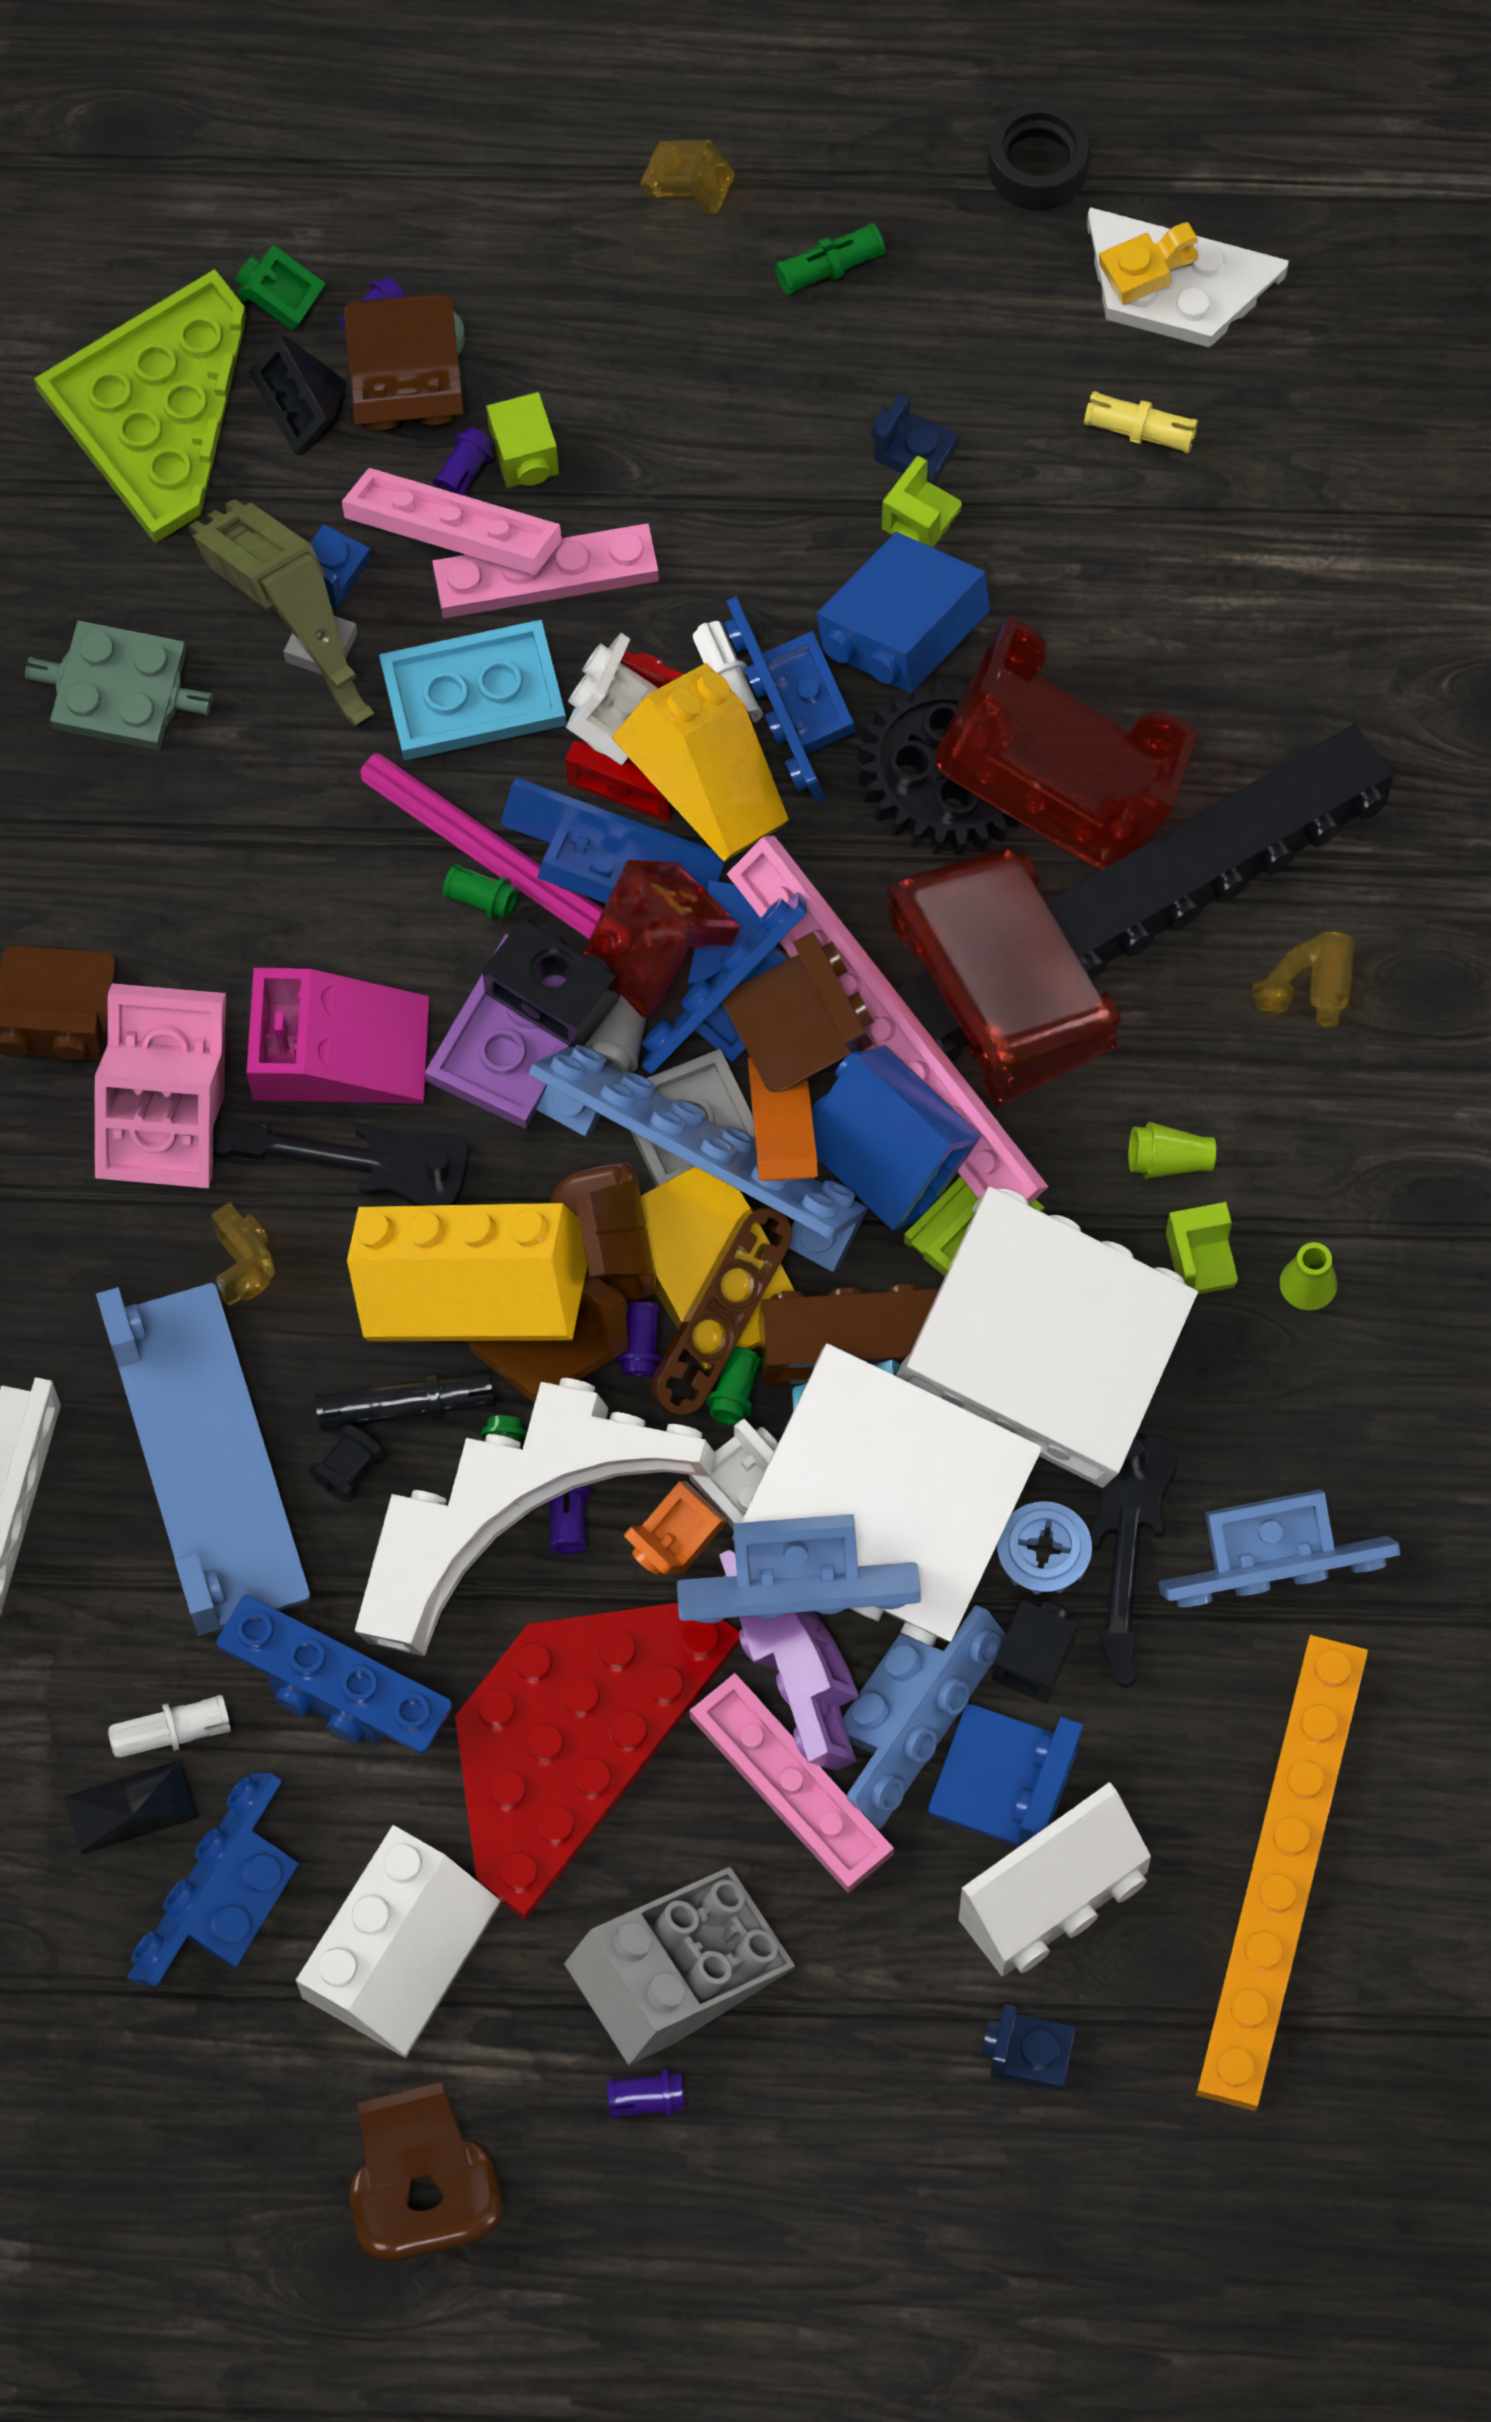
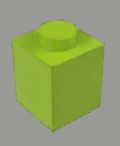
M539 392L486 406L489 435L495 443L494 450L507 488L520 484L525 486L536 485L545 481L550 476L559 474L557 446Z

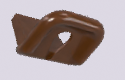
M617 1162L577 1171L564 1177L554 1188L549 1203H563L579 1218L590 1277H597L607 1285H614L622 1293L626 1302H636L650 1298L656 1289V1276L648 1233L645 1228L646 1223L638 1180L632 1165L627 1162Z
M442 2082L403 2091L401 2094L395 2093L357 2103L366 2165L355 2173L351 2182L350 2206L357 2241L365 2253L373 2258L384 2261L404 2260L474 2242L489 2234L497 2226L503 2214V2200L493 2162L486 2150L476 2142L462 2139L459 2125ZM428 2175L442 2194L443 2200L439 2205L430 2210H412L408 2207L413 2179Z

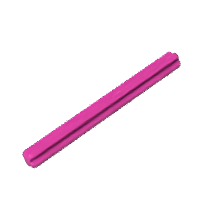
M374 753L364 763L360 771L361 779L364 783L499 877L509 878L511 885L518 887L519 891L615 958H622L632 948L636 940L634 929L588 897L538 879L541 867L539 863L385 756Z

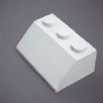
M1110 1782L962 1887L959 1921L1002 1977L1016 1967L1020 1973L1030 1970L1049 1954L1050 1950L1046 1945L1064 1932H1066L1069 1938L1080 1934L1098 1918L1099 1915L1096 1913V1909L1113 1897L1118 1903H1121L1146 1884L1147 1880L1143 1875L1148 1872L1151 1855Z
M393 1825L297 1977L296 1982L301 1997L406 2058L501 1905V1901L445 1854Z

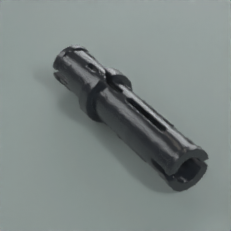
M487 1369L483 1372L439 1378L436 1372L425 1374V1380L325 1395L316 1394L317 1414H320V1418H318L321 1432L327 1431V1429L343 1427L345 1424L353 1426L429 1414L431 1419L435 1420L444 1418V1412L484 1406L494 1407L495 1396L491 1383V1371Z

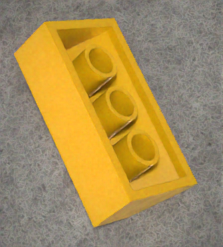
M563 1203L358 1207L347 1257L362 1334L367 1341L573 1340L588 1266L579 1218Z

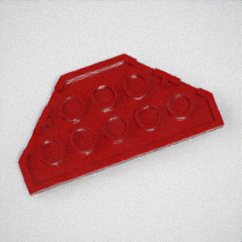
M678 1603L528 1624L455 1715L477 1881L496 1896L503 1905L526 1921L741 1644L739 1631L724 1620L715 1623H700L695 1620L682 1621L679 1619Z

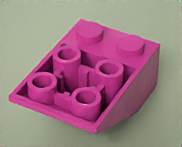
M253 968L246 1071L252 1099L263 1101L424 1104L429 996L314 969Z

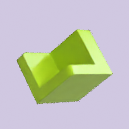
M917 456L882 502V529L891 535L897 531L933 548L960 513L961 501L927 481L928 461Z
M1226 1202L1169 1213L1166 1237L1175 1273L1184 1279L1185 1285L1197 1290L1198 1294L1234 1288L1237 1285L1238 1277L1228 1241L1232 1222Z

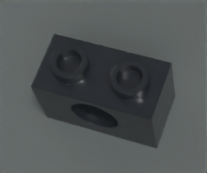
M524 919L518 922L482 970L484 989L487 996L572 1047L576 1045L584 1046L618 1001L616 976L606 962L592 954H587L585 957L569 948L563 937L555 930L545 925H540L537 928ZM550 975H559L567 979L566 982L557 987H548L540 983L545 977Z

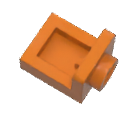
M679 1481L643 1525L631 1526L624 1534V1537L635 1547L632 1551L634 1558L651 1573L659 1575L661 1572L665 1575L684 1574L727 1524L728 1520L690 1483Z

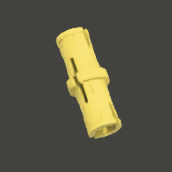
M1096 391L1092 392L1090 397L1092 402L1088 403L1085 413V426H1094L1129 436L1130 442L1141 445L1142 440L1189 454L1192 447L1191 442L1194 441L1197 431V419H1189L1153 409L1152 403L1141 400L1138 405L1102 395Z

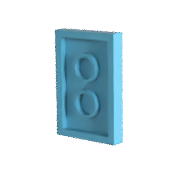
M542 620L379 654L404 761L567 726L566 714Z

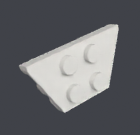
M1091 207L1088 212L1087 229L1088 234H1091L1095 252L1094 263L1098 280L1102 286V301L1106 320L1210 348L1227 332L1231 322L1243 318L1256 306L1257 298L1274 282L1280 284L1286 277L1289 260L1197 236L1198 242L1193 245L1199 254V258L1186 266L1171 269V285L1122 305L1100 267L1099 253L1146 232L1149 233L1155 244L1170 229Z

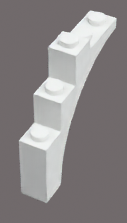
M562 1378L559 1385L540 1382L523 1450L520 1449V1442L501 1435L487 1434L485 1442L466 1438L448 1506H446L447 1499L426 1491L413 1490L411 1498L391 1495L355 1632L368 1644L425 1656L440 1614L465 1572L499 1535L533 1509L575 1488L617 1476L670 1472L710 1477L716 1455L705 1439H701L702 1433L691 1427L668 1424L666 1431L645 1427L646 1422L643 1419L619 1412L611 1413L610 1419H606L609 1408L600 1396L594 1393L595 1387L591 1384L570 1378Z

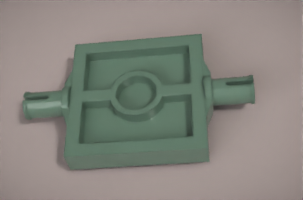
M79 620L77 621L70 650L63 658L61 664L29 657L27 661L28 666L25 669V679L27 681L32 680L56 685L57 697L50 718L53 730L158 751L161 749L166 727L175 716L177 710L209 716L211 713L210 707L213 705V693L182 688L181 672L187 653L185 641Z

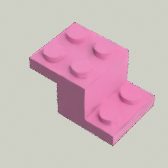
M111 984L108 991V1045L95 1074V1178L209 1188L213 1178V1126L225 1096L226 993Z

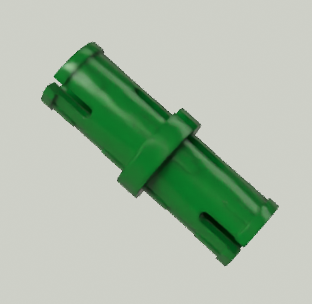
M870 223L863 228L834 240L826 237L816 241L815 248L782 262L775 263L774 270L783 292L789 296L804 287L829 278L831 281L844 277V271L874 258L884 256L885 245L876 225Z

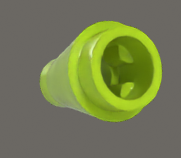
M1148 1122L1146 1127L1135 1126L1131 1131L1128 1149L1129 1169L1132 1173H1142L1145 1179L1197 1171L1212 1172L1216 1161V1141L1214 1137H1202L1153 1122Z
M1311 1242L1303 1245L1298 1254L1283 1269L1280 1275V1290L1284 1298L1291 1305L1302 1310H1317L1328 1305L1336 1295L1338 1282L1332 1265V1255L1323 1244Z

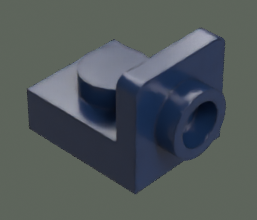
M901 393L890 409L883 407L880 410L871 429V437L875 438L876 462L904 474L913 460L920 456L928 461L927 481L935 485L958 446V434L910 413V397Z
M1004 2004L1001 2021L989 2019L982 2056L993 2058L991 2077L1063 2092L1076 2027L1017 2015L1016 2006Z

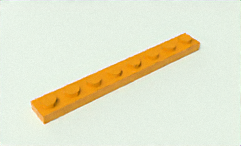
M1313 1635L1309 1636L1196 2096L1255 2112L1257 2110L1368 1649Z

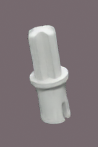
M713 621L698 626V630L693 633V639L704 664L707 663L716 673L726 679L731 690L744 703L752 721L757 722L763 716L761 707L758 706L746 679V672L744 670L747 667L746 663L738 660L721 622Z
M217 1695L200 1702L170 1708L168 1703L163 1704V1712L112 1724L109 1727L108 1736L113 1754L116 1757H124L171 1745L172 1750L176 1751L179 1750V1744L207 1736L229 1733L231 1729L223 1696Z

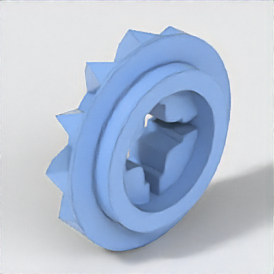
M1047 1501L1024 1505L1010 1515L997 1543L999 1566L1003 1567L1013 1585H1021L1030 1589L1035 1595L1051 1591L1061 1594L1066 1587L1077 1580H1081L1088 1567L1092 1554V1541L1089 1530L1080 1516L1064 1505ZM1045 1528H1050L1052 1547L1061 1550L1060 1555L1051 1554L1048 1558V1563H1045L1044 1569L1038 1568L1039 1562L1036 1561V1552L1027 1549L1028 1545H1038L1040 1537L1044 1536Z

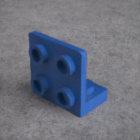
M973 1704L966 1705L929 1803V1815L1020 1847L1052 1824L1080 1746L1083 1724L1060 1717L1056 1730L1053 1733Z

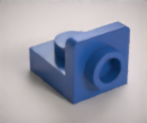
M323 524L310 544L325 573L323 579L330 604L337 609L371 561V551L369 547Z

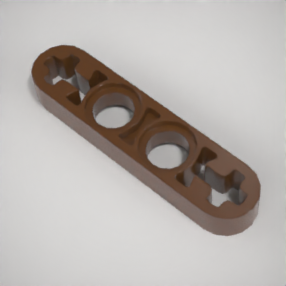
M756 1207L744 1212L737 1220L653 1374L650 1384L651 1395L655 1403L663 1410L677 1415L691 1414L698 1410L708 1397L789 1248L792 1239L791 1225L781 1212L771 1208ZM770 1219L772 1223L769 1230L772 1234L776 1235L775 1241L772 1245L762 1243L753 1256L755 1259L764 1261L762 1268L759 1270L751 1262L734 1258L738 1248L742 1252L750 1254L755 1245L757 1237L750 1232L751 1226L754 1223L765 1224ZM740 1268L747 1273L750 1279V1288L748 1294L743 1299L731 1302L721 1292V1279L727 1271ZM704 1320H714L722 1330L720 1345L710 1353H701L695 1348L692 1340L694 1328ZM683 1351L691 1359L707 1363L708 1367L704 1373L699 1369L692 1368L686 1379V1385L693 1389L691 1396L688 1399L678 1397L672 1403L670 1401L672 1391L666 1387V1383L670 1377L680 1379L688 1368V1363L678 1361Z

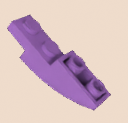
M727 1550L719 1554L725 1571L723 1577L737 1576L735 1552ZM814 1611L785 1613L780 1617L771 1619L759 1618L757 1616L739 1617L742 1629L739 1631V1638L747 1656L754 1663L780 1672L776 1676L777 1686L783 1699L791 1707L797 1726L793 1732L794 1740L803 1757L809 1763L834 1771L857 1762L839 1707L858 1698L859 1695L835 1641Z

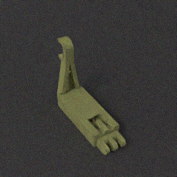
M232 499L225 504L227 513L224 515L216 509L207 514L206 518L209 522L207 525L202 524L198 520L188 525V530L209 568L265 609L273 605L321 670L339 709L349 723L357 726L373 716L375 713L369 705L367 706L363 702L352 681L356 678V674L347 665L323 579L325 573L311 544L250 502L247 505H243L236 499ZM321 632V636L317 638V634Z

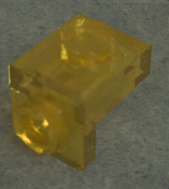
M710 139L659 141L640 184L650 197L693 196L706 214H716L728 192L735 173Z
M229 1202L211 1214L216 1237L237 1262L216 1279L222 1299L228 1306H231L240 1299L247 1301L259 1295L269 1285L270 1278L275 1275L271 1254L264 1246L269 1242V1239L261 1225L250 1213L242 1218Z

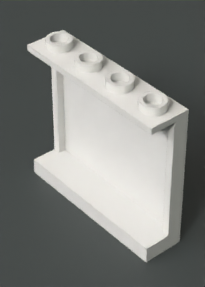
M989 1186L972 1208L974 1215L915 1344L910 1354L901 1363L896 1377L1042 1446L1043 1448L1039 1454L1040 1457L1104 1488L1121 1470L1198 1291L1185 1285L1184 1279L1169 1269L1161 1267L1151 1268L1133 1258L1132 1253L1122 1245L1110 1241L1100 1242L1082 1233L1080 1227L1072 1220L1059 1215L1048 1216L1028 1206V1201L1022 1195L1012 1190H996Z
M826 1343L813 1367L814 1370L741 1523L854 1514L857 1567L916 1563L921 1588V1602L905 1604L900 1608L891 1610L880 1609L876 1606L849 1609L879 1622L884 1612L905 1622L900 1633L932 1647L937 1638L944 1642H951L1043 1447Z

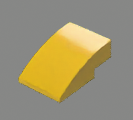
M696 1166L641 1195L646 1223L645 1228L648 1233L656 1276L655 1293L677 1329L680 1327L737 1220L744 1212L751 1209L740 1190ZM754 1223L751 1226L750 1232L757 1239L750 1254L744 1253L738 1248L734 1258L751 1262L760 1270L764 1261L755 1259L753 1256L762 1243L770 1244L760 1224ZM781 1263L761 1299H770L773 1295L780 1292L795 1291ZM740 1268L727 1271L720 1283L723 1296L731 1302L743 1299L748 1294L750 1288V1279L747 1273ZM761 1299L735 1347L752 1350L760 1345L758 1318ZM704 1320L694 1328L692 1340L695 1348L701 1353H710L720 1345L722 1330L714 1320ZM698 1361L705 1372L708 1364Z

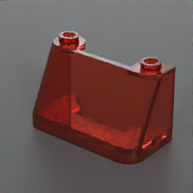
M1009 615L992 639L943 733L935 753L936 764L940 771L952 781L1091 866L1103 870L1141 848L1173 809L1199 731L1165 712H1152L1143 715L1129 731L1037 675L1047 655L1046 644L1042 636L1033 628Z
M1010 848L908 876L888 886L886 889L888 921L901 944L909 941V948L914 957L920 956L968 1039V1049L974 1060L978 1059L986 1075L990 1074V1077L982 1080V1084L995 1107L1116 1047L1117 1034L1115 1026L1121 1023L1120 1014L1112 998L1107 992L1101 995L1098 994L1035 887L1039 883V878L1029 857L1025 853L1017 856Z

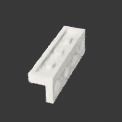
M36 1377L31 1391L1 1386L0 1616L61 1407L53 1382Z

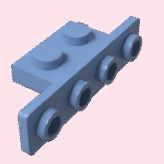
M1318 1489L1205 1512L1215 1570L1166 1579L1158 1583L1160 1594L1168 1601L1177 1600L1178 1607H1193L1213 1601L1212 1593L1235 1588V1593L1238 1596L1259 1594L1271 1589L1270 1581L1293 1577L1294 1584L1314 1583L1329 1578V1569L1349 1565L1351 1566V1571L1357 1573L1378 1570L1387 1566L1385 1558L1399 1556L1401 1553L1399 1542L1389 1536L1334 1546L1325 1492Z
M854 1514L733 1523L737 1576L685 1579L677 1582L679 1619L682 1621L695 1620L700 1623H715L724 1618L757 1616L759 1618L771 1619L780 1617L785 1613L808 1611L835 1614L847 1608L874 1606L880 1609L891 1610L900 1608L905 1604L921 1602V1588L916 1563L857 1567Z
M977 1605L974 1606L944 1651L899 1634L858 1694L859 1697L854 1700L843 1716L851 1745L874 1754L849 1790L847 1799L855 1808L863 1813L875 1828L881 1829L892 1812L900 1805L904 1794L925 1763L933 1756L937 1745L957 1715L964 1710L970 1696L990 1666L994 1664L1006 1634L987 1609Z

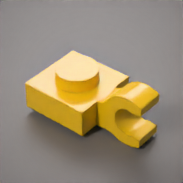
M1189 222L1171 228L1155 244L1149 233L1146 232L1100 252V267L1121 304L1125 305L1171 285V269L1186 266L1199 258V254L1193 245L1198 242V238Z

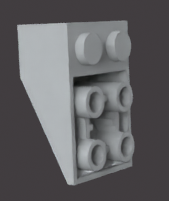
M727 1867L590 1929L564 1963L628 2065L677 2043L792 1971L795 1967L793 1961L731 1867Z

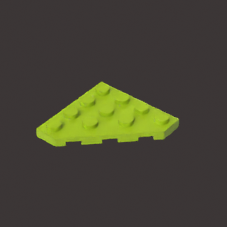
M215 269L34 378L37 391L155 544L201 516L246 323L245 306Z

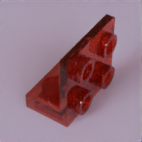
M627 860L584 949V955L592 954L606 962L616 976L617 991L641 1017H654L688 947L704 948L706 945L732 946L741 927L679 862Z

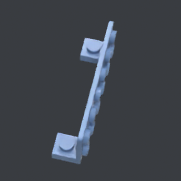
M581 1045L570 1046L532 1064L528 1074L547 1085L536 1110L583 1136L593 1133L601 1115L609 1118L792 1218L795 1221L791 1227L792 1239L789 1248L832 1272L841 1267L868 1210V1207L854 1200L855 1194L847 1187L833 1181H824L822 1183L814 1178L775 1181L759 1180L756 1146H754L755 1139L752 1136L731 1126L721 1128L704 1119L705 1112L701 1108L681 1099L671 1101L654 1091L656 1088L654 1083L641 1075L631 1072H625L623 1075L605 1065L606 1058L591 1048Z
M208 1283L126 1307L124 1306L119 1287L97 1293L96 1297L119 1368L197 1635L200 1636L223 1629L239 1601L245 1595L251 1596L278 1611L309 1602L311 1596L216 1285Z

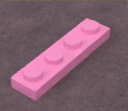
M372 468L367 469L342 500L344 518L532 575H536L562 541L560 524Z
M648 523L562 538L561 543L536 575L469 555L432 561L443 619L659 581L658 566Z
M736 1673L689 1711L692 1721L847 1893L851 1892L894 1855L892 1845L863 1813L848 1801L843 1791L819 1765L809 1763L803 1757L796 1746L794 1737Z

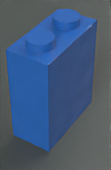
M896 531L817 612L822 651L839 663H847L872 675L881 683L892 684L912 694L990 612L986 573Z
M886 1045L865 1051L856 1050L839 1064L835 1072L838 1079L829 1093L821 1097L811 1108L816 1155L819 1161L892 1231L914 1225L941 1197L982 1135Z

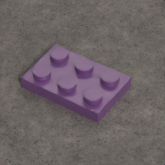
M505 934L497 950L505 941V939L509 936L508 934ZM482 974L427 1067L425 1079L426 1082L527 1129L538 1111L536 1110L547 1087L545 1083L528 1074L532 1064L570 1046L485 994ZM550 975L545 977L540 983L548 987H557L566 982L567 979L559 975Z

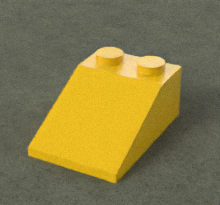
M707 663L647 694L611 737L724 862L754 845L763 836H769L779 830L789 821L744 703L731 690L726 679L716 673Z

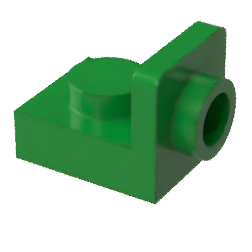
M274 245L260 259L251 254L234 278V281L241 285L235 295L242 304L250 299L292 331L299 325L326 284Z

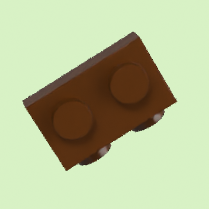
M433 293L349 302L345 306L344 321L355 425L366 424L367 429L386 430L397 427L399 420L418 418L421 419L422 424L438 425L451 422L453 415L463 414L453 305L449 295Z
M813 931L793 941L798 955L737 986L723 1000L729 1017L765 1087L770 1092H781L795 1087L842 1062L850 1053L856 1050L863 1051L874 1045L865 1028L874 1023V1020L859 992L848 995L840 979V976L847 973L848 970L833 941L823 946Z
M10 946L6 948L2 955L0 968V1054L8 1056L54 1057L72 1061H101L105 1051L108 1029V991L111 984H114L116 973L114 957L110 953L27 946Z
M587 1269L573 1340L468 1341L469 1349L522 1394L535 1402L540 1382L559 1385L562 1378L581 1380L629 1350L626 1314L628 1313L627 1302L618 1288L612 1284H605L597 1277H590L589 1270Z

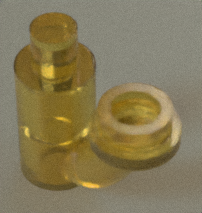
M1323 932L1318 934L1315 940L1307 941L1291 950L1266 980L1257 981L1252 985L1251 995L1255 999V1007L1270 1013L1286 1011L1289 1008V1002L1294 998V988L1289 984L1290 981L1303 969L1312 967L1309 1002L1314 1007H1317L1316 1023L1322 1027L1337 1026L1339 1024L1340 1010L1349 1005L1354 939L1345 933Z

